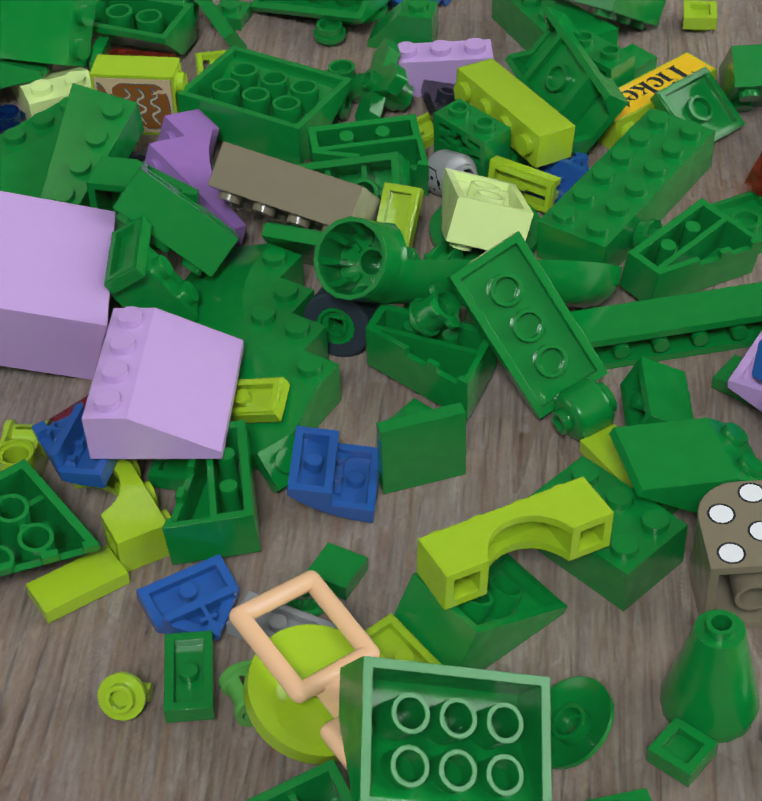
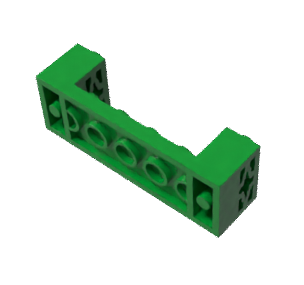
M586 29L578 31L581 35L578 41L603 76L612 79L618 87L634 80L635 55L595 35L591 31ZM459 98L433 113L434 153L438 150L448 149L466 154L474 160L477 167V175L488 177L490 159L496 155L526 166L530 164L511 148V128L464 100Z

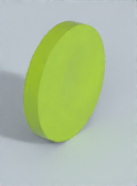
M296 625L280 630L269 638L302 680L355 651L338 629L325 625ZM255 654L245 676L243 695L247 714L258 734L273 749L299 762L317 765L334 759L335 763L340 762L320 735L321 727L334 719L317 696L303 703L293 702Z

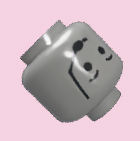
M442 149L433 153L428 159V190L442 197L444 168L477 175V167L474 160L466 154Z

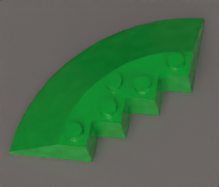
M270 243L239 246L231 249L212 277L204 272L201 276L190 272L185 280L190 281L194 285L199 295L198 319L194 322L242 339L244 342L238 379L284 377L290 384L281 422L246 423L252 455L291 433L295 437L296 426L318 428L342 400L339 363L329 360L326 326L303 317L306 305L314 297V290L304 285L302 255ZM253 460L254 469L260 471L255 461Z

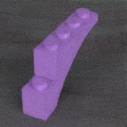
M200 109L165 115L159 134V141L149 143L145 161L153 168L198 189L200 204L239 233V240L233 247L241 246L247 225L238 217L227 202L218 198L220 192L208 186L212 174L210 158L213 156L219 128Z

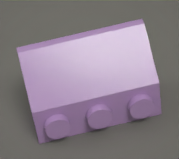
M470 38L465 41L436 40L428 43L401 42L398 44L400 56L397 65L405 68L409 85L414 88L413 97H422L420 91L423 79L456 84L458 67L490 58L494 59L491 39Z

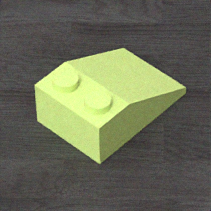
M65 66L53 69L43 79L11 86L27 120L34 114L42 112L57 104L63 98L68 97L72 83L92 89L89 71L80 66Z
M444 168L441 230L445 240L449 242L451 247L463 251H471L472 247L489 250L517 231L521 233L526 241L534 213L516 184Z

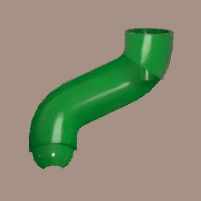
M352 216L334 221L323 231L316 243L313 259L316 277L322 287L334 297L383 304H410L416 298H426L431 295L429 286L436 281L441 282L450 293L456 294L446 277L472 261L408 260L406 242L402 231L396 224ZM538 260L565 305L580 308L599 305L609 298L619 284L622 271L620 266L597 262Z

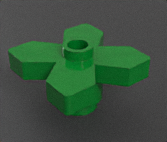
M384 38L374 52L370 69L365 73H359L352 82V87L350 88L352 101L359 104L355 113L356 121L381 118L383 107L391 111H404L413 98L414 88L409 85L406 70L397 65L400 56L398 44L387 38Z

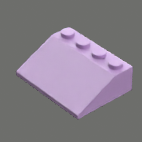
M134 306L113 308L82 416L90 459H222L244 350L243 340L157 308H138Z

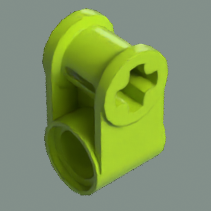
M7 419L5 421L0 440V472L26 459L42 478L48 457L31 428L35 424H20L15 419ZM44 420L47 426L52 423L50 420Z

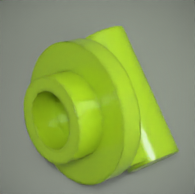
M120 671L112 673L99 686V705L103 712L112 719L119 721L133 719L143 710L146 702L152 701L154 684L142 682L137 676L129 672Z

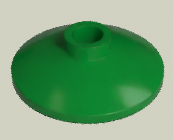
M585 676L567 678L550 688L551 769H569L585 762L599 750L611 730L614 719L613 699L609 691L599 681Z

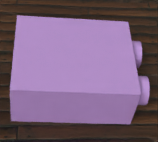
M0 191V366L93 380L108 323L110 291L104 286L111 236L114 231L115 211Z

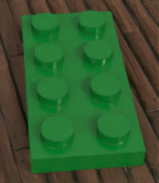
M519 231L508 236L446 277L536 419H541L554 410V398L560 391L582 379L587 378L597 381L608 374L607 369Z

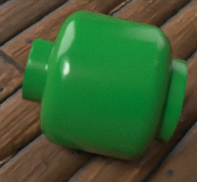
M587 378L582 379L560 391L555 396L553 402L554 412L551 413V419L560 434H567L573 440L580 441L613 424L614 412L617 411V402L612 391L604 383H597Z

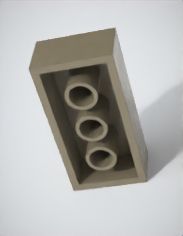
M224 141L208 182V186L220 192L219 199L231 203V206L248 213L256 211L265 215L266 218L284 225L289 222L299 226V228L322 232L334 221L349 216L376 221L381 201L363 186Z

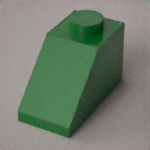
M401 1L374 24L367 41L368 47L378 48L384 38L397 44L401 42L428 43L436 41L438 38V1Z

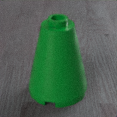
M713 609L702 613L695 621L662 683L660 703L663 715L669 723L675 717H678L718 743L730 742L748 732L758 714L760 700L744 622L730 611Z

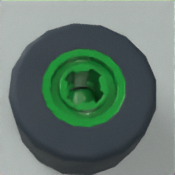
M321 287L306 305L303 317L326 326L328 354L337 357H350L360 353L366 346L365 328L380 303L336 298Z

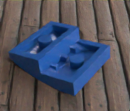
M296 426L287 495L298 502L328 514L373 523L378 481L377 447L338 443L339 431Z

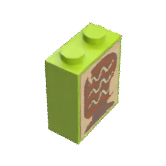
M97 54L89 73L92 89L138 103L144 126L142 135L160 134L164 116L178 113L177 92L184 90L185 85L188 84L187 73L181 70L180 57Z

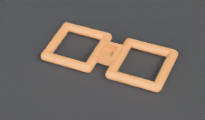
M309 570L234 607L229 613V619L293 702L303 703L317 696L334 719L321 727L320 735L347 770L339 724L340 668L362 656L380 657V650L316 571ZM309 592L355 651L302 680L255 619Z

